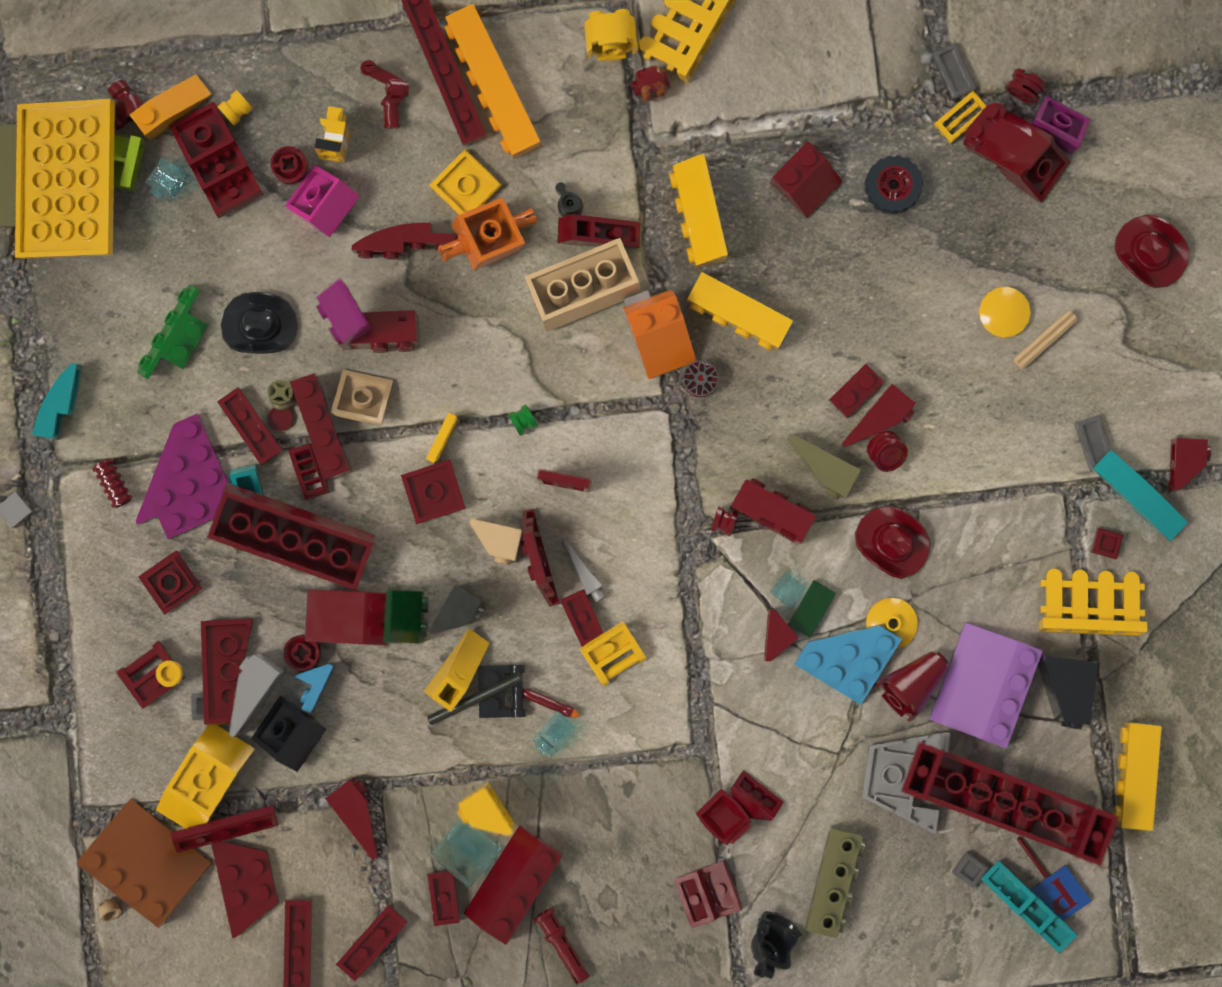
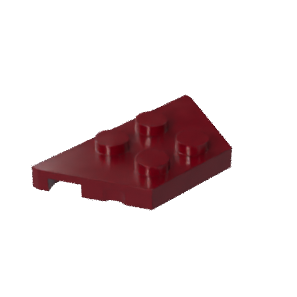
M534 509L523 511L522 535L524 540L520 541L524 556L528 555L531 565L527 566L531 581L536 582L549 607L559 605V598Z
M221 841L213 843L211 846L232 938H236L276 905L279 899L268 851L250 848L238 843Z

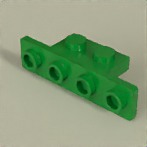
M189 284L187 288L181 290L177 298L178 303L174 310L169 311L165 317L163 329L152 339V347L149 353L141 358L138 364V374L149 379L161 357L181 369L185 367L209 326L188 313L200 292L199 289Z

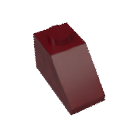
M1171 439L1169 491L1180 490L1207 466V461H1210L1211 446H1208V439Z

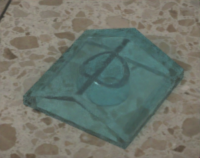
M459 819L430 853V856L466 887L470 888L502 849L479 829L472 828L469 822L464 824Z

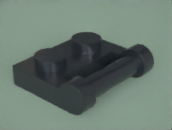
M525 665L478 666L479 691L504 680L505 673H512L514 675L519 672L522 676V673H525ZM523 682L512 687L513 709H505V691L479 703V718L526 717V709H523Z

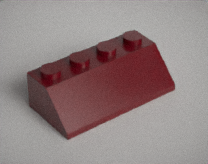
M519 825L463 914L484 932L506 945L562 858L563 853Z

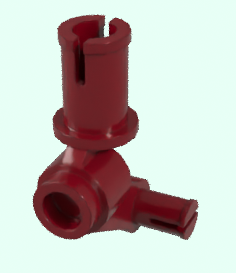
M372 60L364 61L360 66L361 74L385 84L386 96L381 101V106H383L384 129L400 128L399 105H401L404 97L409 96L408 81H403L382 69Z

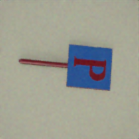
M1021 837L1017 838L1021 847L1045 878L1031 888V890L1063 921L1092 901L1066 865L1049 876Z

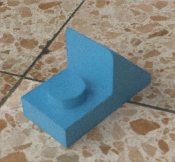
M332 663L294 676L312 685L311 689L306 688L300 700V702L304 703L301 708L302 710L310 714L315 711L336 665Z

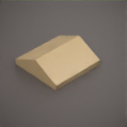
M343 369L331 409V415L381 426L388 409L393 380Z

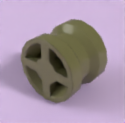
M276 380L269 385L267 394L272 407L280 411L291 408L295 401L291 384L285 380Z

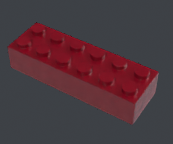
M227 483L207 538L356 590L372 550L375 535Z

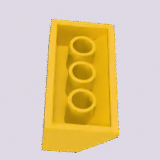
M700 154L673 165V173H669L672 189L677 188L679 198H675L677 213H682L684 223H680L683 238L689 239L690 248H686L689 263H694L695 269L724 263L728 256L705 155Z

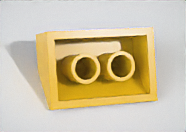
M489 781L463 797L458 803L459 809L457 813L464 824L469 822L472 828L508 836L515 830V822Z

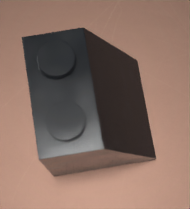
M1041 655L1038 667L1054 720L1062 721L1061 726L1082 730L1083 725L1090 726L1098 663Z

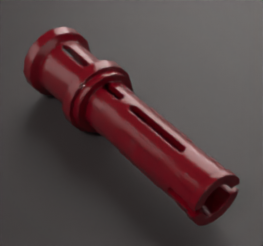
M550 907L536 915L533 920L540 925L546 935L544 937L545 941L551 943L557 951L575 985L580 984L588 979L590 975L565 935L566 928L560 925L554 915V908Z

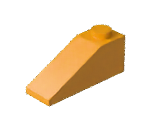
M197 74L153 97L132 112L130 116L143 134L151 141L168 129L170 124L180 120L211 97L212 94Z

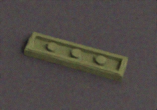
M0 124V227L16 228L17 124Z

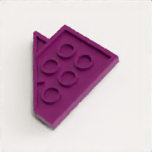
M194 414L173 424L136 518L137 525H140L158 517L167 539H172L212 521L224 488L229 483L199 414Z

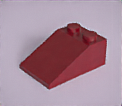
M307 589L304 641L388 646V643H384L387 593Z

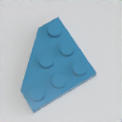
M875 625L823 639H815L807 642L794 665L861 705L902 638L881 625Z

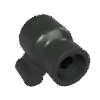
M557 183L555 187L556 193L561 196L557 205L560 216L581 215L583 212L582 199L574 192H567L564 183Z

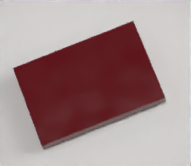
M538 470L537 479L541 484L590 492L591 479Z

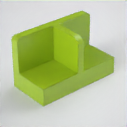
M118 135L114 137V188L135 192L146 144L141 137L131 136L127 138Z

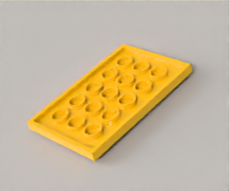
M97 99L17 104L15 258L36 259L113 255L114 100Z

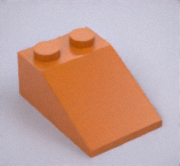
M672 290L623 307L648 379L697 361L679 303Z

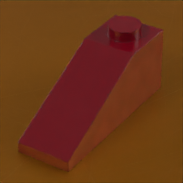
M576 214L558 218L557 244L598 247L620 238L624 248H640L641 222Z
M891 384L845 438L841 446L846 448L896 426L901 421L907 423L915 413L912 408L916 403L895 385Z
M351 778L325 799L373 861L379 856L369 799L366 796L368 790L359 779L355 781Z

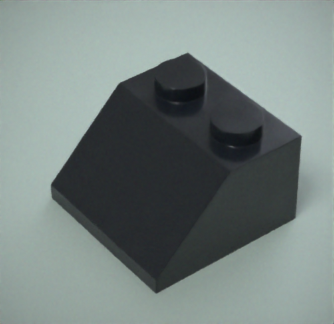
M279 696L251 739L276 762L298 772L321 739L326 728L314 717L284 697Z

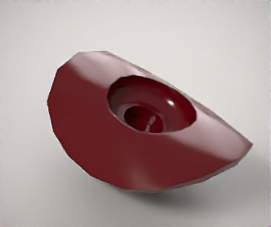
M1146 214L1135 217L1122 226L1115 238L1114 250L1119 260L1136 278L1152 288L1168 287L1181 277L1188 266L1190 249L1186 239L1171 223L1159 216Z
M884 506L872 509L860 519L855 531L856 547L873 565L891 577L899 579L913 576L923 567L929 556L930 538L926 529L913 516L899 508Z

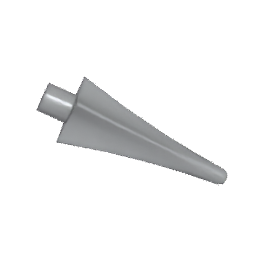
M563 539L562 544L576 568L587 596L592 595L596 603L605 598L600 590L603 588V585L581 561L568 540Z

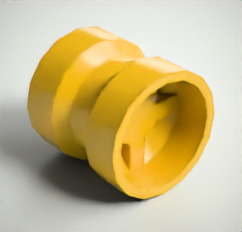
M237 90L230 95V99L227 102L223 101L217 106L234 126L240 122L241 116L249 114L253 110L251 105Z

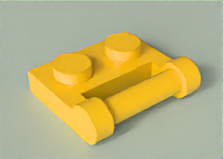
M623 621L580 648L581 653L603 687L609 684V680L638 661L642 663L647 659ZM630 649L633 650L632 654L607 670L602 671L601 668Z

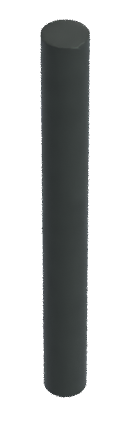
M518 672L460 700L452 712L443 708L428 715V721L431 725H434L523 682V678Z

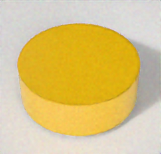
M165 661L156 670V678L163 686H176L183 679V668L176 661Z

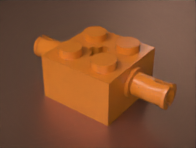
M503 197L458 215L452 223L458 239L438 246L439 254H444L441 258L445 262L464 253L473 271L518 253L525 244L519 230L536 224V215L531 216L534 211L530 208L512 216Z

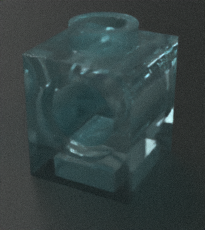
M162 157L145 183L151 188L149 193L161 201L164 197L172 201L188 175Z

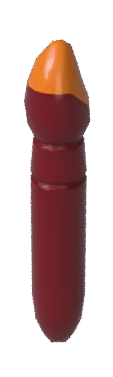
M523 689V697L561 713L565 717H579L578 711L573 707L564 705L533 690Z

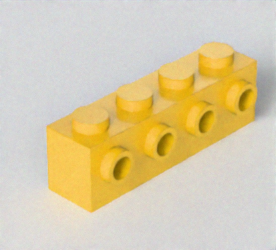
M701 272L686 301L690 304L689 309L700 315H703L705 312L713 316L712 321L723 327H726L727 324L736 329L735 333L745 339L752 337L758 340L757 345L770 352L772 348L778 350L793 322L788 317Z
M1125 722L1124 728L1122 727L1120 730V743H1123L1122 754L1119 753L1117 766L1118 769H1121L1120 780L1117 779L1115 785V793L1119 795L1118 806L1115 805L1113 814L1119 816L1116 824L1118 827L1153 831L1162 726Z

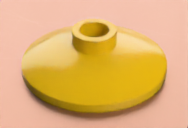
M885 598L875 603L869 610L866 618V628L881 625L901 637L902 640L896 648L899 649L909 644L914 638L918 628L917 615L914 609L904 600ZM890 619L897 620L898 625L896 628L892 629L889 627L888 622Z

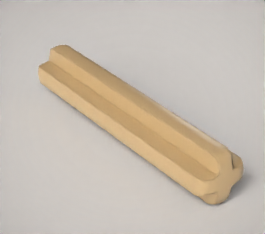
M1067 311L1018 354L1013 360L1020 369H1024L1077 322L1078 319L1074 313Z

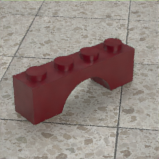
M313 373L291 381L292 390L324 479L330 481L352 473L345 450L332 422L319 377Z

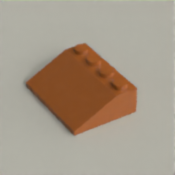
M130 799L93 841L76 864L159 928L165 924L212 862L196 849L177 853L170 834L173 831L133 799Z

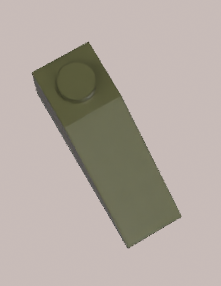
M791 434L788 438L789 443L821 487L826 489L825 494L837 500L840 497L846 498L861 469Z

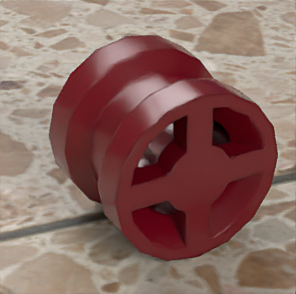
M718 506L710 530L714 532L722 531L726 536L730 537L738 512H727L723 507Z

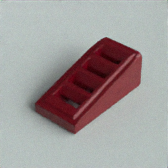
M312 443L289 449L288 452L304 499L308 500L330 493ZM308 452L311 453V457L298 460L297 456ZM314 462L315 467L301 470L300 466ZM317 472L318 477L304 480V476ZM321 483L322 487L308 491V485Z

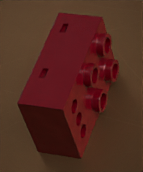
M415 310L362 312L372 331L346 346L341 340L338 341V345L343 350L371 349L373 353L389 352L388 348H397L399 352H412L414 347H420L419 315Z

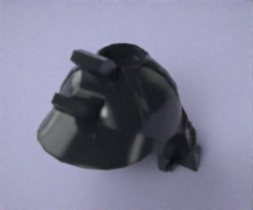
M765 911L758 919L756 933L751 941L753 957L758 962L754 975L761 978L767 977L772 979L775 968L787 970L791 967L790 952L796 945L798 938L802 936L799 929L789 919L777 912Z

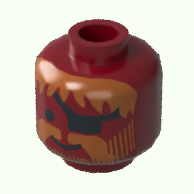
M657 65L636 71V81L631 82L635 97L640 96L646 103L666 97L667 90L671 89L666 70H661Z

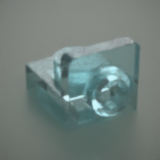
M557 711L532 741L541 753L552 757L576 730V727Z

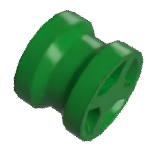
M526 404L521 407L520 411L508 413L520 436L524 435L525 431L529 428L535 429L538 427Z

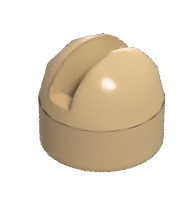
M105 899L104 903L99 904L98 912L103 922L112 921L121 914L119 905L113 899Z

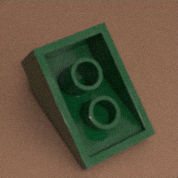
M387 590L384 643L420 644L422 643V638H427V623H423V613H428L429 597H424L425 592Z

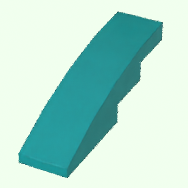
M1112 450L1093 468L1095 473L1112 486L1113 491L1131 505V509L1169 542L1188 524L1170 503Z
M1000 860L981 878L987 886L1059 954L1077 938L1078 934Z

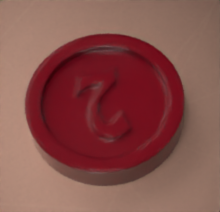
M272 408L267 416L269 426L276 431L288 430L294 420L290 409L280 411Z

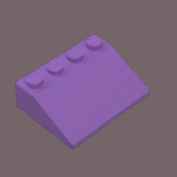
M964 623L948 666V672L944 677L929 720L1007 749L1043 650Z

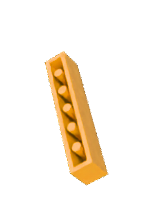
M474 4L446 16L448 25H445L444 29L449 39H455L458 45L455 51L460 62L466 61L470 69L466 74L472 86L477 84L481 92L477 96L483 109L488 107L492 116L488 119L494 132L499 130L503 137V140H500V144L505 154L510 153L514 160L541 147L536 131Z

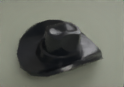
M250 292L234 297L224 309L221 330L223 340L230 349L241 353L268 354L286 350L292 344L296 337L298 323L296 313L285 299L271 293Z

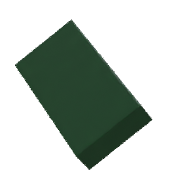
M813 580L787 625L811 638L836 593Z

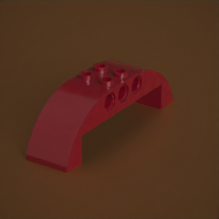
M918 742L901 788V792L957 811L1069 853L1076 858L1101 866L1119 819L1117 815L922 742Z

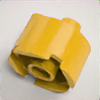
M619 9L614 13L606 14L602 11L589 13V19L584 23L586 51L589 58L592 59L593 54L597 55V60L614 61L626 58V53L632 51V55L637 53L635 18L630 15V10Z

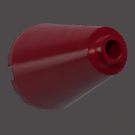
M931 651L881 678L876 683L877 689L882 687L885 692L882 698L899 716L902 717L906 714L909 716L907 721H913L948 672V661L940 652L934 653Z

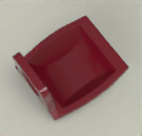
M722 789L695 813L706 829L725 845L735 843L751 827L749 824L752 821L744 809L732 796Z

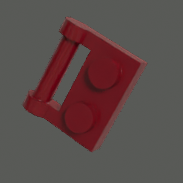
M159 640L152 645V649L126 668L121 667L116 671L142 709H145L175 687H166L158 682L156 678L158 666L136 682L131 677L158 656L163 662L174 661Z

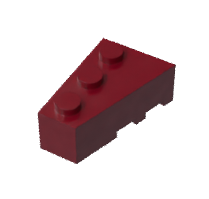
M754 478L751 481L744 480L730 508L797 545L801 544L816 515L810 513L811 510L800 503L794 505L787 501L788 497L776 490L774 493L764 489L765 484Z

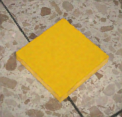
M465 149L429 186L460 215L484 205L502 187V184Z

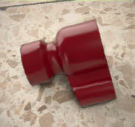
M125 80L116 81L107 90L112 99L117 100L115 106L116 130H120L128 122L134 121L130 114L144 104L137 94L129 92L130 87Z

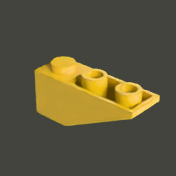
M469 628L423 692L452 712L467 691L490 643Z

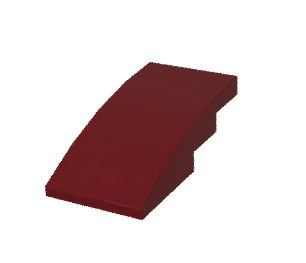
M214 101L169 125L188 165L192 169L218 219L264 195Z

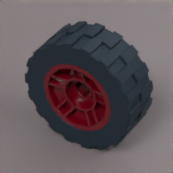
M899 155L881 158L871 167L865 180V194L868 196L869 203H872L876 210L879 209L882 213H891V215L899 212L903 213L910 209L922 193L923 180L921 179V171L917 169V165L912 163L910 159L902 158ZM897 180L898 188L891 189L889 183Z

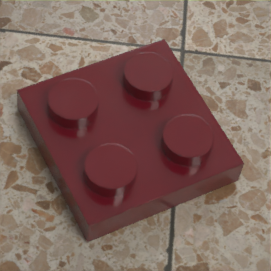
M450 459L401 475L416 524L466 509Z

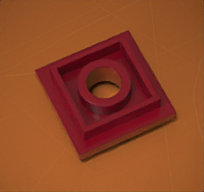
M177 550L138 576L164 615L203 589ZM168 575H173L177 581L175 588L172 590L166 589L163 583Z

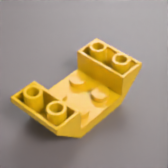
M208 725L193 744L169 782L156 811L185 829L210 822L214 816L215 809L256 748L238 737L233 738L227 730L219 725Z

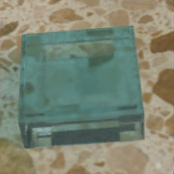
M784 572L769 593L791 608L806 587Z

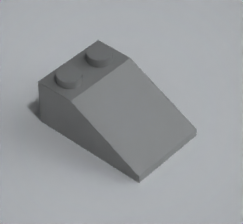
M262 653L251 655V657L248 655L239 667L242 672L238 676L229 735L233 738L242 735L286 673V670Z

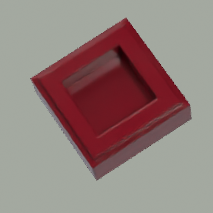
M1097 528L1090 553L1117 560L1124 535Z

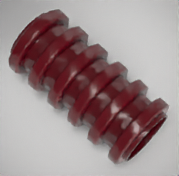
M106 459L96 464L92 471L97 473V480H101L99 484L101 487L104 486L103 492L108 494L107 499L112 502L111 507L118 508L130 502L133 497L128 495L129 489L124 487L125 482L124 480L121 481V474H117L118 468L113 466L114 460Z

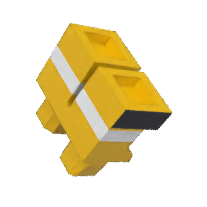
M328 106L326 119L320 118L325 136L324 139L316 138L314 148L322 160L345 163L350 131L346 124L347 116L344 115L345 111L342 108Z

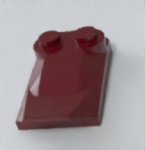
M991 103L981 111L968 127L963 144L967 150L1023 179L1055 139L1047 132L1010 113L1002 104Z

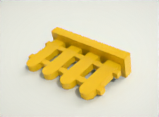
M664 0L665 6L670 9L666 17L660 14L655 15L651 20L653 29L657 31L654 39L643 37L639 41V48L645 53L644 59L650 61L652 57L668 65L666 69L671 73L676 69L679 79L689 84L736 0H705L702 6L690 0ZM714 3L715 5L713 6L712 10L710 11L709 8H710L711 4ZM677 13L693 21L689 28L673 21ZM699 25H701L702 28L700 29L699 33H697L696 31ZM664 36L680 43L677 50L661 43ZM689 47L690 49L687 54L684 55L686 48Z
M1051 569L1046 573L1045 580L1040 581V587H1045V606L1040 607V613H1045V618L1038 622V632L1142 636L1147 633V622L1140 621V617H1145V610H1140V591L1145 590V584H1140V578L1135 572H1128L1124 575L1123 583H1114V576L1109 571H1102L1097 576V582H1088V575L1084 570H1076L1071 576V581H1062V573L1058 569ZM1062 588H1071V607H1062ZM1088 589H1097V608H1088ZM1114 590H1123V609H1114ZM1062 614H1071V619L1062 618ZM1088 615H1097V620L1088 619ZM1114 616H1122L1123 621L1114 620Z

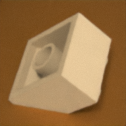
M470 519V525L489 555L495 557L494 562L510 565L511 560L517 562L521 545L520 541H522L523 537L522 530Z

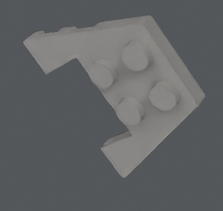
M942 732L869 745L861 797L936 834L939 810L913 806L914 796L901 792V788L918 742L948 752L951 733Z

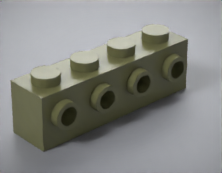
M830 826L805 923L807 931L837 938L839 932L843 933L846 923V917H843L845 907L849 908L853 894L849 892L851 881L856 882L859 867L855 866L857 857H862L865 848V841H862L863 836L861 834Z

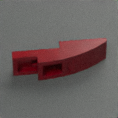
M431 223L401 224L379 230L352 244L351 250L354 254H358V258L372 259L373 255H384V259L398 260L399 256H405L406 246H410V250L424 251L425 247H435V251H438V246L456 240L457 236L456 234L432 233Z

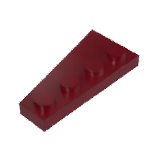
M253 618L201 621L204 725L231 724L238 676L242 672L239 667L246 657Z

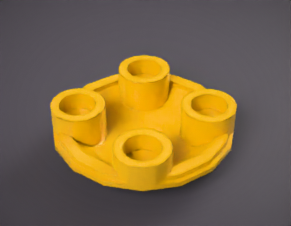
M1010 287L995 288L987 293L981 301L978 310L980 320L985 329L1002 339L1013 337L1022 332L1027 326L1031 314L1030 305L1026 297L1017 289Z

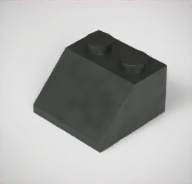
M455 585L429 632L436 634L472 624L474 620L479 621L486 609L482 606L484 600Z

